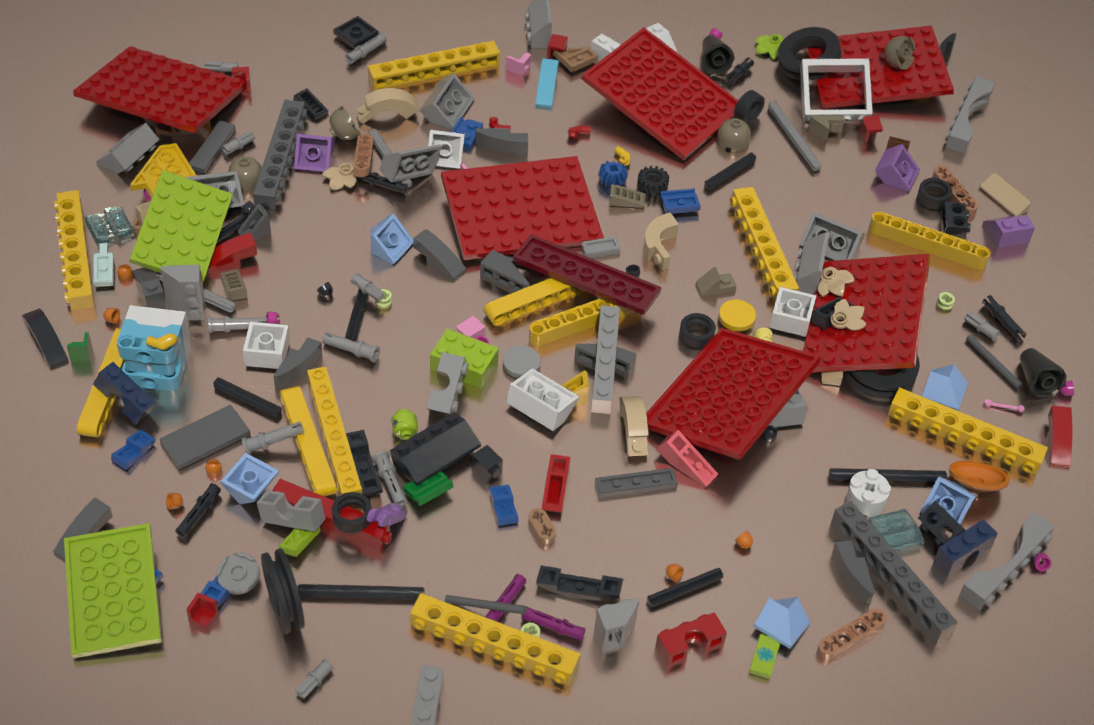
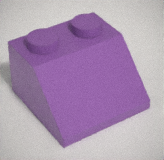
M297 134L294 169L321 172L329 169L333 159L335 138Z
M903 144L886 149L875 169L877 176L880 177L884 184L904 191H910L920 171Z
M1014 215L983 221L997 248L1028 243L1035 229L1028 215Z

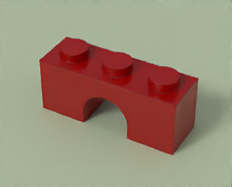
M715 612L708 615L703 614L693 621H685L678 627L661 631L657 635L656 647L667 666L687 659L689 650L687 641H697L707 651L724 644L727 631Z

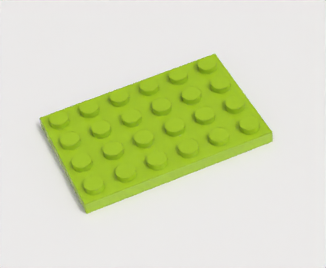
M162 170L129 263L160 273L161 266L200 264L203 283L233 194Z
M150 523L64 538L70 643L73 659L162 642Z

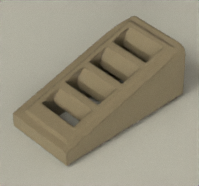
M611 184L610 205L645 208V193Z
M239 269L220 273L228 300L234 301L247 298V290Z

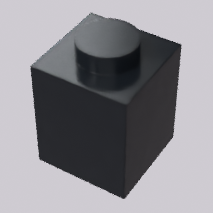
M487 444L472 454V467L486 481H489L501 474L503 459Z

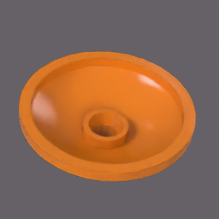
M956 461L950 464L949 467L951 477L961 486L976 494L1002 490L1010 482V477L1004 471L981 462Z

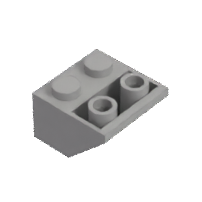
M799 389L769 425L781 427L804 424L807 406Z
M638 598L632 600L625 599L620 603L605 604L597 608L594 633L602 653L623 648L636 624L639 606Z

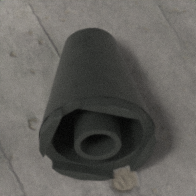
M706 36L702 42V64L704 69L708 73H716V75L726 73L731 69L732 63L735 60L733 50L716 36Z
M1034 348L1026 349L1021 353L1020 362L1029 388L1036 397H1050L1053 395L1052 392L1062 389L1067 378L1062 367Z

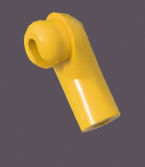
M617 146L614 153L620 157L619 162L621 161V165L628 166L631 162V154L622 147Z
M171 333L160 338L148 336L146 339V345L160 350H166L177 342V336Z

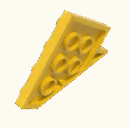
M176 143L160 145L132 181L130 190L146 189L152 199L162 170L182 177L197 175Z

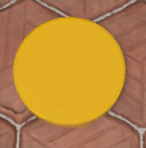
M733 299L721 305L718 317L722 325L728 330L738 332L754 326L756 311L748 302Z

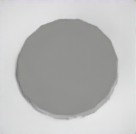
M524 345L509 348L503 356V368L512 377H521L532 368L536 371L540 369V355L531 347Z
M234 553L230 557H225L219 564L217 569L218 582L230 594L239 595L247 593L259 581V565L254 557L247 553Z

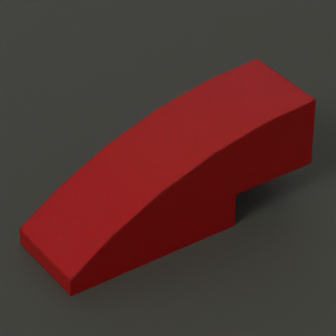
M251 232L235 237L215 247L206 274L240 265V259L257 255V246Z
M1052 405L1048 413L1049 432L1047 434L1050 465L1070 468L1073 437L1072 408Z
M550 455L541 508L544 511L562 513L571 457Z

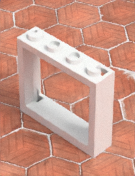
M802 59L800 75L803 121H809L811 115L844 116V123L851 121L861 123L862 117L872 116L869 59ZM808 72H863L865 110H810Z

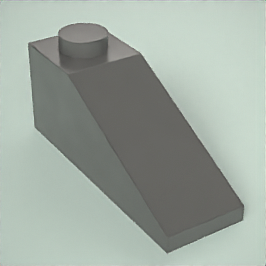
M492 250L480 263V276L513 292L529 287V282L508 257Z
M145 267L132 270L145 306L158 309L166 307L164 291L155 272Z

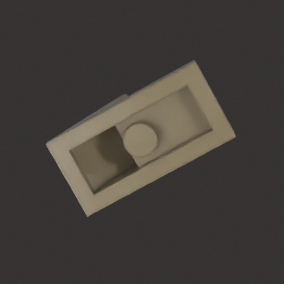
M811 115L808 130L827 141L829 133H842L845 118L844 116Z
M713 267L696 281L701 297L736 291L737 287L731 273L719 275L716 267Z

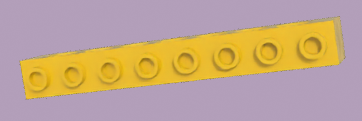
M493 40L368 65V79L373 90L376 91L445 77L452 73L460 74L499 66L500 51Z
M754 188L733 189L732 197H730V206L735 210V217L740 222L741 231L745 233L746 242L751 247L752 256L756 258L757 267L763 274V281L768 285L769 295L773 297L776 303L780 287L799 291L798 284Z
M79 190L57 193V200L54 201L55 210L59 211V213H55L57 224H60V226H57L58 236L62 237V239H58L60 250H63V252H60L61 263H65V265L61 266L63 277L66 276V279H63L64 289L68 290V292L64 293L66 304L70 303L71 311L94 308Z
M327 367L307 370L308 386L339 496L348 492L362 494L361 484Z
M900 387L888 413V416L911 424L914 427L938 435L1033 475H1037L1048 449L1044 445Z
M420 593L410 612V625L418 630H425L433 633L436 637L449 639L457 645L470 647L478 653L491 655L496 660L512 663L515 667L525 668L538 676H546L559 684L570 686L580 664L581 653Z

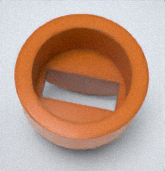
M123 264L118 267L117 274L120 280L126 281L133 277V271L129 265Z
M107 308L103 313V318L107 322L115 324L120 318V311L116 308Z
M217 459L207 461L205 466L207 475L211 477L219 476L222 473L220 461Z
M179 493L167 494L166 506L168 509H178L183 505L184 500Z
M745 531L736 538L735 542L741 548L747 549L753 544V537L748 531Z
M675 563L668 565L666 568L667 577L674 582H677L684 572V568Z

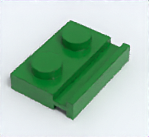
M439 472L418 486L413 482L403 486L404 493L414 502H418L419 506L454 488L452 480H448V477L442 472Z

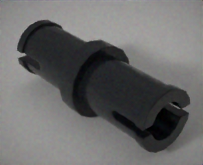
M747 57L741 64H737L734 70L727 74V81L733 84L738 78L743 77L746 71L754 66V61Z

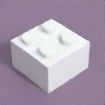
M780 287L769 328L806 337L816 295Z
M250 322L243 348L245 366L278 369L287 355L290 342L289 326Z

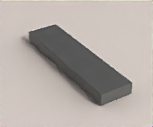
M223 121L218 122L189 163L194 171L206 173L223 149L222 145L227 143L236 130L234 124Z
M673 468L595 478L599 498L678 487Z

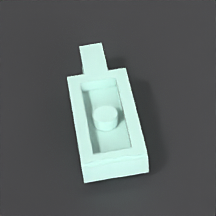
M100 243V252L94 254V287L114 286L113 253L109 252L107 243Z

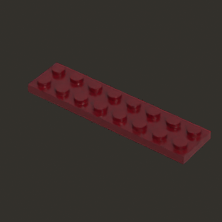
M532 234L513 255V262L642 315L647 313L661 293L662 287Z

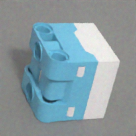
M129 306L117 339L119 356L124 359L122 371L139 387L174 391L180 387L192 350L186 312ZM168 333L177 336V342L166 350L146 345L148 336L160 338Z

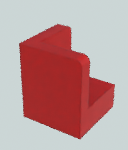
M552 34L548 44L547 58H551L553 50H559V52L567 51V36Z
M232 67L233 77L246 81L247 87L241 93H251L249 67Z
M879 116L862 117L859 130L864 142H868L870 133L883 131Z
M201 593L195 595L186 609L189 623L206 631L209 630L219 615L217 601Z

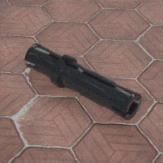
M369 172V175L366 177L356 176L357 180L370 183L371 186H380L404 195L408 191L407 183L399 181L390 182L386 177L380 176L376 172Z
M992 295L987 296L991 303L984 298L982 303L992 312L991 315L997 318L1018 342L1022 340L1020 335L1023 338L1026 337L1027 333L1010 317L1003 305H999Z
M210 483L203 495L196 499L197 503L178 528L175 529V532L180 537L186 538L205 511L212 507V502L221 492L218 485Z

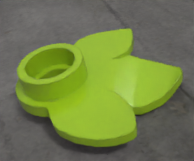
M779 34L758 37L755 40L758 44L756 54L769 53L773 60L776 59L783 37Z

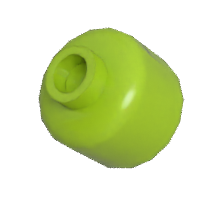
M401 409L392 416V430L396 437L408 440L418 432L417 417L410 410Z

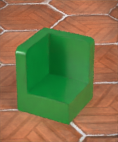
M85 332L83 342H71L67 345L70 362L90 361L92 343L89 332Z

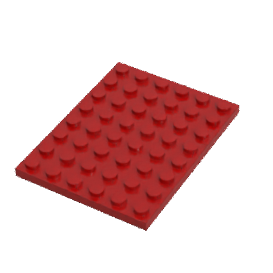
M932 25L837 36L840 41L841 59H869L872 103L954 94V87ZM906 36L913 39L915 43V51H912L914 60L908 69H896L887 63L884 49L892 38ZM807 47L808 59L820 57L824 54L825 50L820 47ZM832 72L823 78L814 80L822 109L865 104L863 72Z
M645 27L586 71L581 77V80L682 160H685L712 137L725 120L735 117L734 110L738 99Z
M129 46L75 88L73 95L74 97L196 133L247 86L246 81L238 77H231L224 73L214 72L207 68L197 67L194 64H187L180 60L167 58L164 55H157L150 51Z
M577 156L441 172V179L463 260L485 258L492 250L503 255L515 254L531 234L562 247L580 246L581 242L604 238Z
M929 254L824 261L822 271L827 267L849 271L854 277V282L845 284L842 297L831 292L822 297L818 290L815 291L816 299L812 311L841 297L853 304V306L864 307V314L861 319L866 323V326L860 330L852 331L847 328L838 329L831 325L823 330L812 323L811 314L803 351L819 355L821 360L812 373L915 368L930 265Z
M721 328L646 412L648 430L666 436L679 430L693 445L741 460L821 362L820 356Z

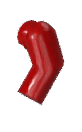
M497 117L489 119L490 123L488 125L490 128H510L511 133L510 125H500Z
M578 125L568 129V137L576 139L577 134L590 135L591 126Z

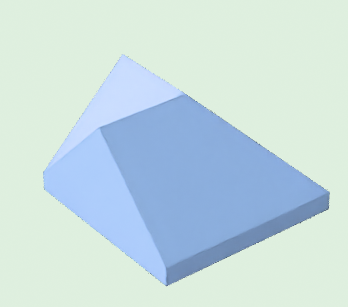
M394 213L371 228V254L391 264H394L413 244L412 237Z
M955 364L933 369L928 377L922 397L958 411L968 382Z
M245 453L220 482L239 504L251 503L256 501L279 474V471Z
M939 476L920 512L923 513L936 501L961 524L976 496L960 484ZM938 515L933 516L932 519L938 521Z
M798 597L779 600L769 598L753 627L790 649L811 622Z

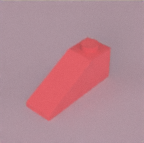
M679 430L667 436L656 448L669 464L703 487H707L718 475Z

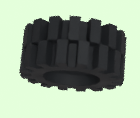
M647 166L644 167V170L641 169L638 173V191L640 190V192L645 193L647 197L648 195H651L653 198L654 195L660 197L661 191H667L668 172H663L664 169H658V166H655V168L649 166V169Z

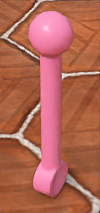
M989 399L984 401L985 407L996 406L1017 410L1020 413L1025 410L1022 405H1006L992 402Z

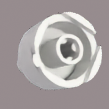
M875 469L858 472L851 478L846 494V503L852 501L863 515H867L870 518L876 517L883 512L886 506L891 486Z

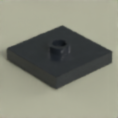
M356 16L334 28L333 34L355 50L357 46H361L379 35V31L361 17Z

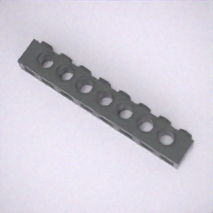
M284 100L253 193L255 206L267 203L270 209L275 210L277 203L281 202V191L285 189V178L289 177V166L293 164L297 134L303 131L304 119H307L308 116L305 102Z
M852 501L836 508L831 521L833 527L846 541L852 540L855 552L859 557H865L867 566L930 639L937 645L951 637L958 621Z

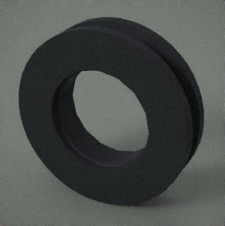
M821 27L799 29L785 37L778 48V57L782 71L788 77L800 81V65L802 60L795 58V55L800 50L807 47H820L825 52L816 59L842 58L840 41L837 35ZM808 72L809 81L820 79L832 72Z
M917 355L915 368H900L899 373L891 376L878 375L870 370L845 371L851 384L864 394L876 398L891 399L895 397L899 387L907 391L911 390L919 372L920 362Z
M282 548L276 549L275 561L272 560L268 552L261 554V564L267 591L282 632L284 634L291 632L290 621H293L298 630L305 627L302 603L285 552Z

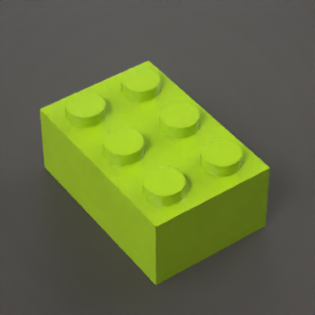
M446 329L430 353V370L438 372L437 368L442 352L465 357L469 368L467 375H463L462 382L482 389L498 364L499 348Z

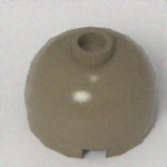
M906 36L892 38L884 49L887 63L896 69H908L914 60L912 51H915V43L912 38Z
M343 106L332 113L329 121L331 125L329 131L334 138L338 137L342 141H352L361 135Z
M732 118L725 120L719 126L717 142L722 148L726 149L728 147L731 148V151H742L750 143L751 131L745 121Z
M240 157L230 164L228 172L237 171L240 187L243 191H251L256 187L262 167L254 158Z

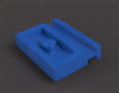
M460 117L451 132L465 134L463 148L471 149L476 140V128H483V123L470 119L464 120L463 117Z
M695 188L661 191L660 193L665 214L700 211L701 206L695 193Z

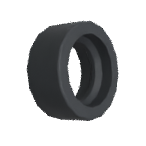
M754 90L747 91L738 100L734 115L747 124L753 122L762 112L765 98Z
M927 178L920 183L917 198L926 208L940 210L943 209L945 201L950 202L952 188L942 179ZM926 191H938L943 197L931 196Z
M691 313L685 316L680 325V340L691 348H704L715 335V322L709 316L701 313ZM700 326L706 329L708 333L697 336L688 332L687 328Z
M348 492L338 496L332 506L333 523L339 530L346 533H357L366 529L371 523L367 521V515L372 509L371 502L366 496L357 492ZM354 505L364 509L363 516L358 519L350 520L340 516V511L347 506Z

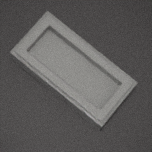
M616 236L581 242L584 256L589 258L619 254L621 251Z

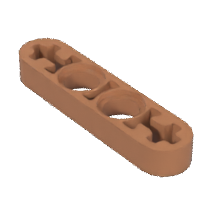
M361 134L358 136L353 165V173L357 177L369 175L373 150L372 135Z
M941 165L935 167L933 178H939L953 184L954 187H951V200L953 202L966 203V210L969 211V216H974L978 210L976 200L947 167ZM956 195H962L964 198H959Z
M872 609L823 638L818 645V655L824 660L834 659L880 631L887 620L885 612L880 609ZM873 617H874L875 619H878V618H879V619H880V622H879L878 620H875V621L872 622ZM855 626H863L866 632H857ZM844 635L847 636L850 641L848 643H843L839 640L838 637ZM834 642L835 645L832 647L831 651L824 650V646L825 648H830Z

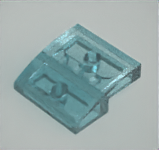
M122 207L104 208L103 214L86 215L85 222L97 245L113 242L134 233V229Z
M906 509L870 517L868 520L895 551L924 544V538L917 524Z

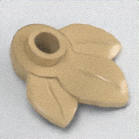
M349 163L341 164L339 168L331 167L322 173L323 177L330 179L329 187L332 190H339L344 186L352 188L356 184L353 166Z
M827 267L822 271V280L818 285V291L822 297L826 296L829 292L842 297L845 284L854 282V277L849 271Z
M846 299L836 303L834 307L835 313L831 316V324L835 328H847L856 331L866 326V323L861 319L864 314L863 306H849Z

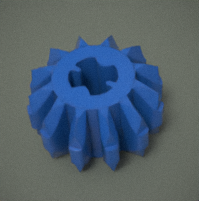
M614 160L601 164L598 171L600 184H605V187H611V184L625 185L628 178L626 165H621V161L616 163Z

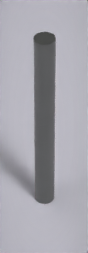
M972 334L966 337V340L1016 389L1021 388L1023 384Z
M446 595L445 597L446 603L524 615L527 611V607L523 605Z

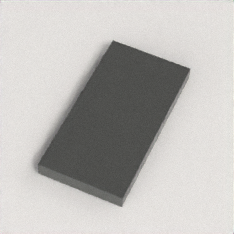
M230 404L160 438V443L180 470L251 435V432Z

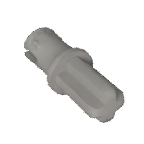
M223 60L221 62L206 61L204 63V68L211 71H220V73L232 72V67H238V62H223Z
M248 132L240 137H234V140L222 145V148H224L222 151L228 156L238 149L242 150L243 146L254 141L255 136L252 132Z
M355 273L352 276L353 280H350V282L360 288L363 294H368L375 300L381 301L384 293L374 286L371 280H366L359 273Z
M973 312L966 314L965 321L974 326L977 332H982L992 341L1000 334V331L987 323L986 319H981Z
M323 659L312 672H308L307 678L295 689L297 695L300 698H306L316 686H320L322 684L321 681L333 670L332 664Z

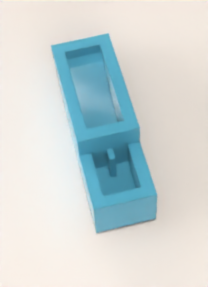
M542 58L535 103L537 107L552 108L559 60Z

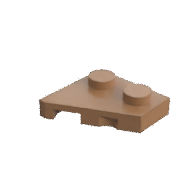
M589 47L568 48V51L564 52L553 50V55L571 72L598 61V55Z

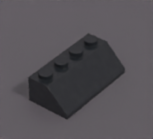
M453 412L408 440L398 444L390 450V454L396 471L418 486L480 448L481 443L467 421Z

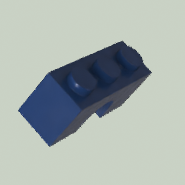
M114 362L102 369L93 383L107 398L113 393L118 395L124 404L122 412L135 425L147 417L156 404Z
M983 519L939 547L934 562L947 575H950L961 568L965 560L972 553L979 556L990 549L998 533Z

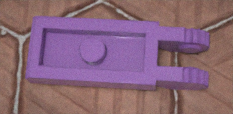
M390 503L378 509H371L367 515V521H378V525L381 527L390 526L404 520L408 511L401 509L402 507L398 504Z

